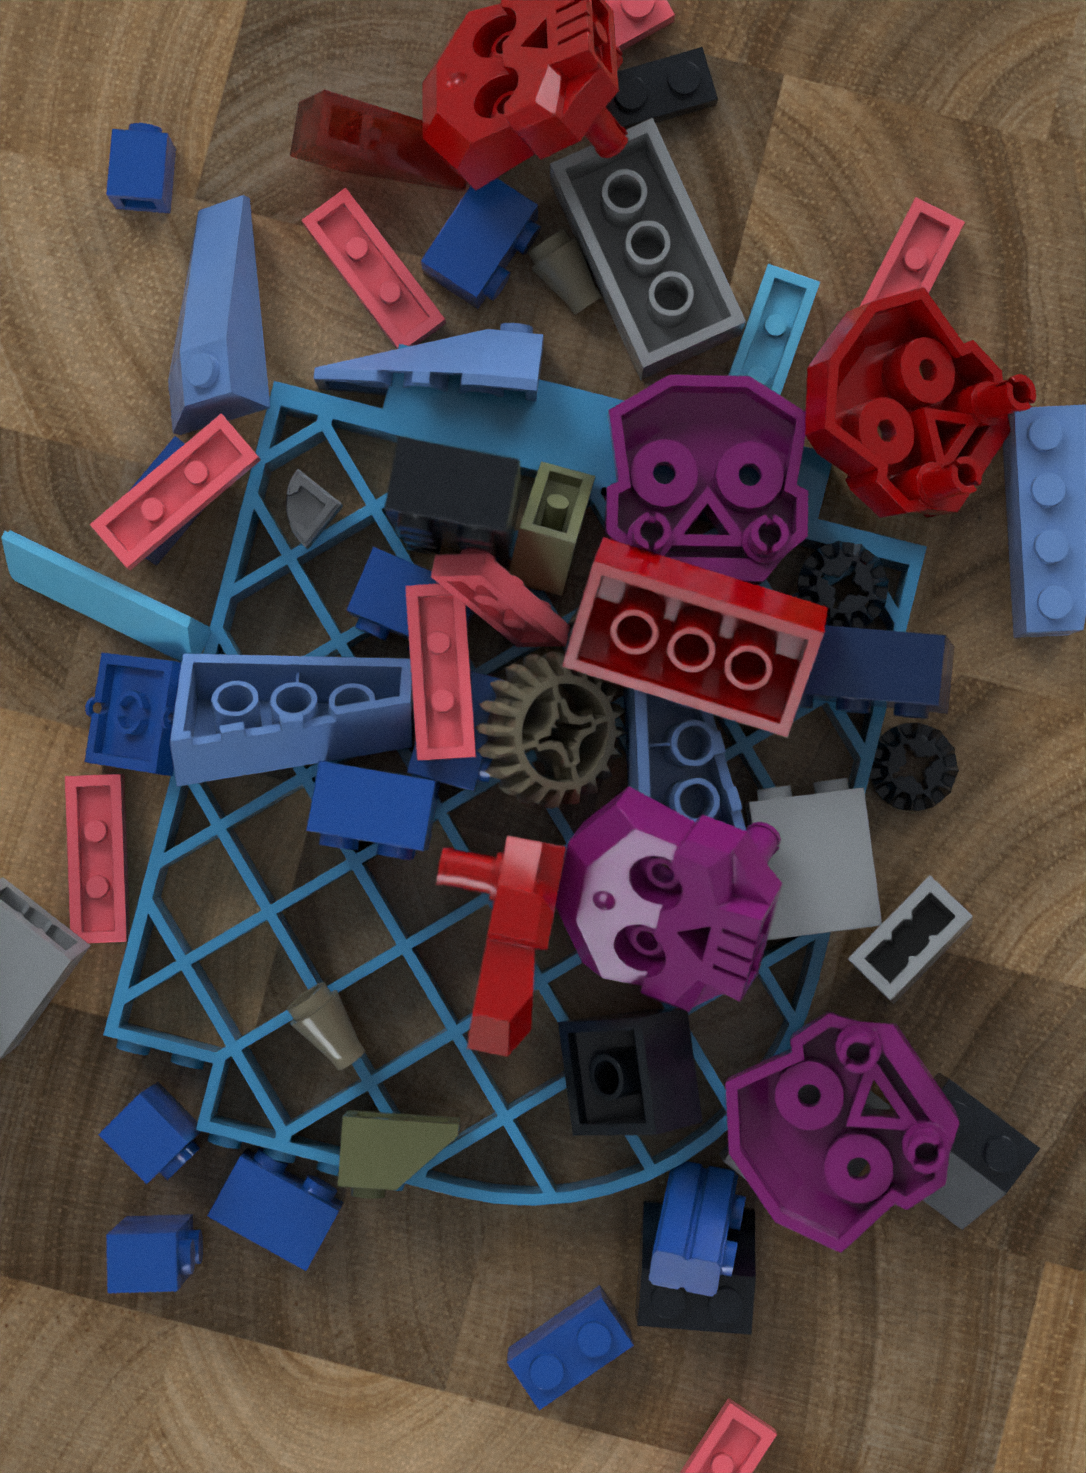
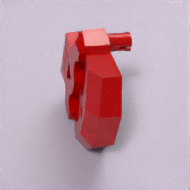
M501 0L499 4L469 11L422 82L423 139L444 163L475 191L536 154L542 160L580 142L584 136L592 144L600 157L611 158L619 154L628 143V137L626 136L628 132L606 108V105L619 91L617 70L623 62V53L616 47L614 11L605 0Z
M920 287L869 302L846 312L807 367L805 436L819 456L848 475L845 480L849 489L879 518L913 512L923 513L926 518L957 513L969 494L977 490L975 485H981L983 473L1010 434L1011 428L1008 414L1030 409L1032 406L1029 403L1032 404L1036 401V389L1031 379L1026 375L1017 374L1003 380L1002 370L974 340L963 343L926 289ZM878 427L881 430L883 439H881L878 434Z
M507 836L504 852L497 853V857L456 850L453 847H443L436 885H447L489 894V900L494 901L472 1013L467 1049L509 1056L531 1031L535 948L547 950L566 851L565 846Z

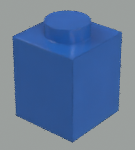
M132 123L129 125L128 130L112 129L106 195L116 209L171 214L176 148L168 133H162L160 127L146 123Z

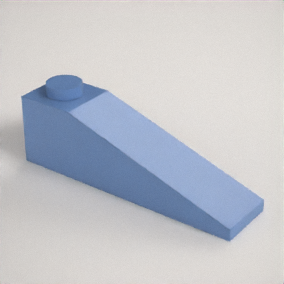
M245 195L198 211L168 378L172 430L177 435L202 429L221 413L229 421L270 408L250 198Z
M502 323L500 330L485 329L315 367L314 380L319 389L386 395L388 386H392L393 373H404L403 388L422 386L439 389L443 392H448L449 375H460L459 393L482 392L503 398L504 390L525 392L526 400L537 401L544 335L533 334L534 328L530 325Z

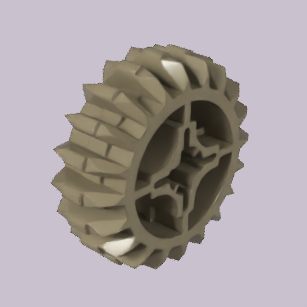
M548 652L544 656L532 654L524 657L523 665L512 664L505 667L507 681L496 680L490 683L497 696L495 701L486 700L479 704L485 712L489 713L488 723L483 722L475 726L479 733L488 735V741L476 751L482 757L492 759L485 772L492 778L501 779L499 788L506 794L516 795V798L521 803L532 806L539 804V806L549 809L559 808L560 803L566 805L579 804L580 794L591 795L598 793L595 778L605 780L613 777L607 762L609 758L617 759L623 756L617 748H613L615 737L620 738L627 734L622 727L615 725V719L626 710L619 704L610 703L618 689L610 683H603V679L562 667L565 656L563 653ZM557 685L562 686L572 696L578 711L569 710L566 698L560 697ZM530 749L535 751L537 761L544 764L545 775H540L534 770L527 760L524 750Z

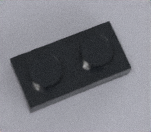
M703 47L618 71L619 91L606 105V108L621 126L629 129L651 118L654 119L655 123L716 106L718 97Z

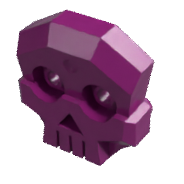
M669 374L609 409L608 423L616 483L608 486L606 490L605 536L611 540L755 585L761 584L783 557L808 537V490L797 485L805 442L806 412L750 376ZM659 466L671 468L674 472L673 481L668 484L657 482L653 476L655 468ZM746 467L755 469L759 474V482L753 486L743 484L739 479V471ZM704 512L719 535L687 533Z
M629 786L586 819L568 842L555 906L582 963L601 978L642 986L641 994L688 1012L693 1007L722 994H726L740 1002L759 973L782 888V882L767 865L772 856L778 851L779 846L777 845H780L781 837L773 826L764 822L752 823L746 831L702 815L694 822ZM662 863L668 865L671 870L665 868Z
M826 1011L792 1034L790 1049L727 1078L729 1155L775 1223L842 1253L894 1204L908 1210L946 1185L949 1154L960 1122L954 1107L896 1023L861 1022ZM873 1080H875L894 1110L864 1108ZM807 1084L816 1086L821 1093L820 1099L814 1104L804 1103L798 1094L802 1086ZM856 1157L865 1159L870 1165L869 1172L864 1176L851 1174L848 1170V1163Z

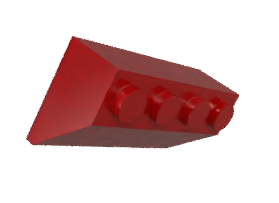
M603 537L593 561L562 667L788 737L824 635L828 607Z

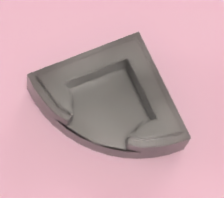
M297 469L287 488L286 512L292 532L306 549H309L342 509L343 505L301 470Z

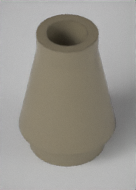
M564 228L528 252V255L535 264L531 269L570 307L574 315L602 297L596 288L577 237L571 239Z
M324 982L302 993L287 1007V1011L293 1017L290 1025L322 1052L338 1071L348 1067L365 1053L366 1050L358 1040L338 991H330Z

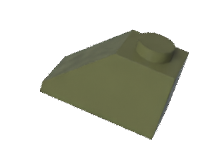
M541 461L519 527L509 573L520 578L525 586L534 590H544L558 595L563 594L593 488L594 475Z
M347 1110L342 1122L338 1186L351 1187V1196L384 1198L386 1190L396 1191L458 1137L461 1118Z

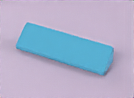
M11 530L9 532L4 531L1 537L9 573L16 582L182 662L183 653H202L212 632L209 630V626Z

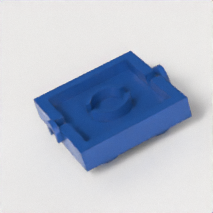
M101 652L95 697L89 698L85 705V712L91 718L84 762L173 776L174 765L170 739L182 662ZM97 702L102 706L99 713L93 711V705Z

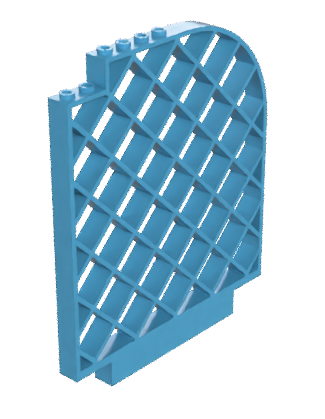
M399 344L398 349L410 346ZM393 373L392 386H388L383 408L274 381L269 398L270 408L266 410L255 452L261 461L252 467L209 628L212 632L204 647L203 654L225 653L228 655H243L230 633L237 603L290 572L294 575L331 638L330 641L304 656L336 657L340 654L341 657H356L351 647L371 636L356 629L355 626L343 633L341 632L302 566L374 522L379 526L395 555L413 563L386 518L387 514L384 507L387 493L378 499L374 498L336 434L338 428L397 443L398 436L520 459L521 475L536 478L541 461L594 475L595 480L587 508L591 507L605 531L606 502L602 495L606 496L607 487L616 483L608 410L624 400L539 379L537 401L526 400L525 392L504 390L503 398L482 392L459 393L460 375H449L448 392L422 386L403 388L404 373ZM286 415L314 422L280 442ZM328 440L366 506L325 529L309 549H306L302 544L292 549L264 502L271 473L323 441ZM804 446L797 485L808 490V537L798 545L817 550L836 541L862 544L867 550L881 559L883 567L901 571L894 600L889 592H887L886 604L878 615L886 626L887 631L906 632L927 546L818 519L832 464L819 456L813 448ZM659 466L653 471V476L657 482L668 484L673 481L674 472L668 466ZM746 467L739 471V479L743 484L753 486L759 482V474L755 469ZM703 512L698 520L711 523ZM260 519L281 556L245 576ZM712 528L702 535H719L715 528ZM519 529L514 533L510 554L511 561ZM850 565L849 569L839 578L832 576L827 578L824 576L822 579L829 581L828 584L833 586L852 575L854 566ZM767 580L758 585L772 590ZM526 586L539 599L548 602L551 605V609L558 614L544 590H534ZM798 592L792 595L793 597L799 598ZM577 609L565 615L562 619L568 623ZM567 639V644H566V646H562V648L564 649L565 653H566V651H567L568 644H569L568 639ZM513 646L475 668L470 659V670L493 676L540 647ZM624 695L612 703L619 704L624 708ZM813 700V708H798L793 722L822 706L854 760L848 781L849 789L864 788L866 793L887 708L871 706L870 713H865L860 735L847 713L835 710L836 702ZM715 715L732 743L730 747L725 749L726 762L739 755L758 789L776 787L752 746L774 733L758 729L752 734L745 736L737 721ZM617 717L615 719V725L622 727L625 730V726L621 721L620 717ZM625 734L616 739L626 754ZM411 748L398 749L399 755L408 768L412 756ZM535 751L525 752L527 760L536 771L533 763L537 761ZM354 757L327 762L344 764ZM318 763L310 767L308 765L292 767L296 773L295 776L227 816L224 814L206 782L177 787L175 771H173L103 1036L118 1039L116 1048L134 1054L149 1055L151 1048L172 1053L170 1061L184 1067L203 1069L205 1062L213 1063L196 1130L209 1133L208 1142L232 1149H240L242 1142L264 1147L263 1152L276 1161L294 1163L296 1156L318 1161L317 1170L338 1176L341 1147L297 1136L296 1133L368 1091L380 1112L400 1113L383 1081L452 1040L495 1112L460 1132L456 1139L396 1191H403L404 1185L408 1184L455 1197L493 1204L536 1206L573 1203L611 1195L645 1183L681 1165L712 1144L728 1130L726 1089L691 1032L694 1059L723 1107L697 1130L672 1147L654 1156H651L640 1135H625L641 1163L600 1177L555 1184L518 1122L517 1117L566 1089L564 1071L508 1104L477 1050L467 1049L469 1037L466 1032L470 1030L472 1013L458 1020L416 949L417 945L486 904L492 910L494 901L489 900V894L482 893L409 937L366 862L378 856V843H374L360 852L356 849L340 848L346 858L345 861L276 901L234 828L303 787L312 800ZM412 775V777L426 779L423 777ZM490 777L489 784L478 781L475 792L465 789L445 802H442L438 796L434 822L437 820L440 822L456 850L471 852L449 813L498 785L501 779ZM190 788L211 825L174 847ZM558 807L554 809L546 808L564 838L566 844L563 846L567 850L568 842L574 833ZM219 838L261 911L192 951L161 895L170 866ZM354 871L396 945L327 985L330 991L337 990L340 992L403 954L446 1028L376 1070L366 1053H364L358 1060L352 1063L360 1077L359 1080L291 1119L249 1045L293 1020V1017L285 1010L242 1036L199 961L268 921L307 989L323 982L284 916L283 911L349 872ZM155 924L176 961L139 982L153 925ZM831 932L787 937L764 951L757 976L784 1020L761 1062L790 1049L792 1034L802 1028L819 981ZM807 945L801 973L790 1004L769 967ZM577 951L567 955L544 970H541L535 960L533 992L537 989L540 991L557 1022L571 1019L549 982L582 963ZM183 972L226 1046L220 1047L130 1024L128 1021L134 1000ZM718 995L710 1000H707L693 1007L691 1011L688 1012V1015H690L691 1013L695 1012L696 1010L700 1009L701 1007L705 1006L706 1004L710 1003L711 1001L717 999L722 995ZM661 1002L664 1009L677 1008ZM232 1057L274 1129L217 1115ZM504 1126L538 1185L493 1184L461 1178L430 1169Z

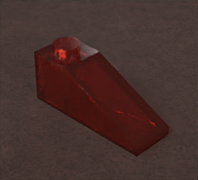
M323 90L298 103L290 151L291 157L342 172L459 192L466 189L467 182L444 163L423 139V120L328 90Z

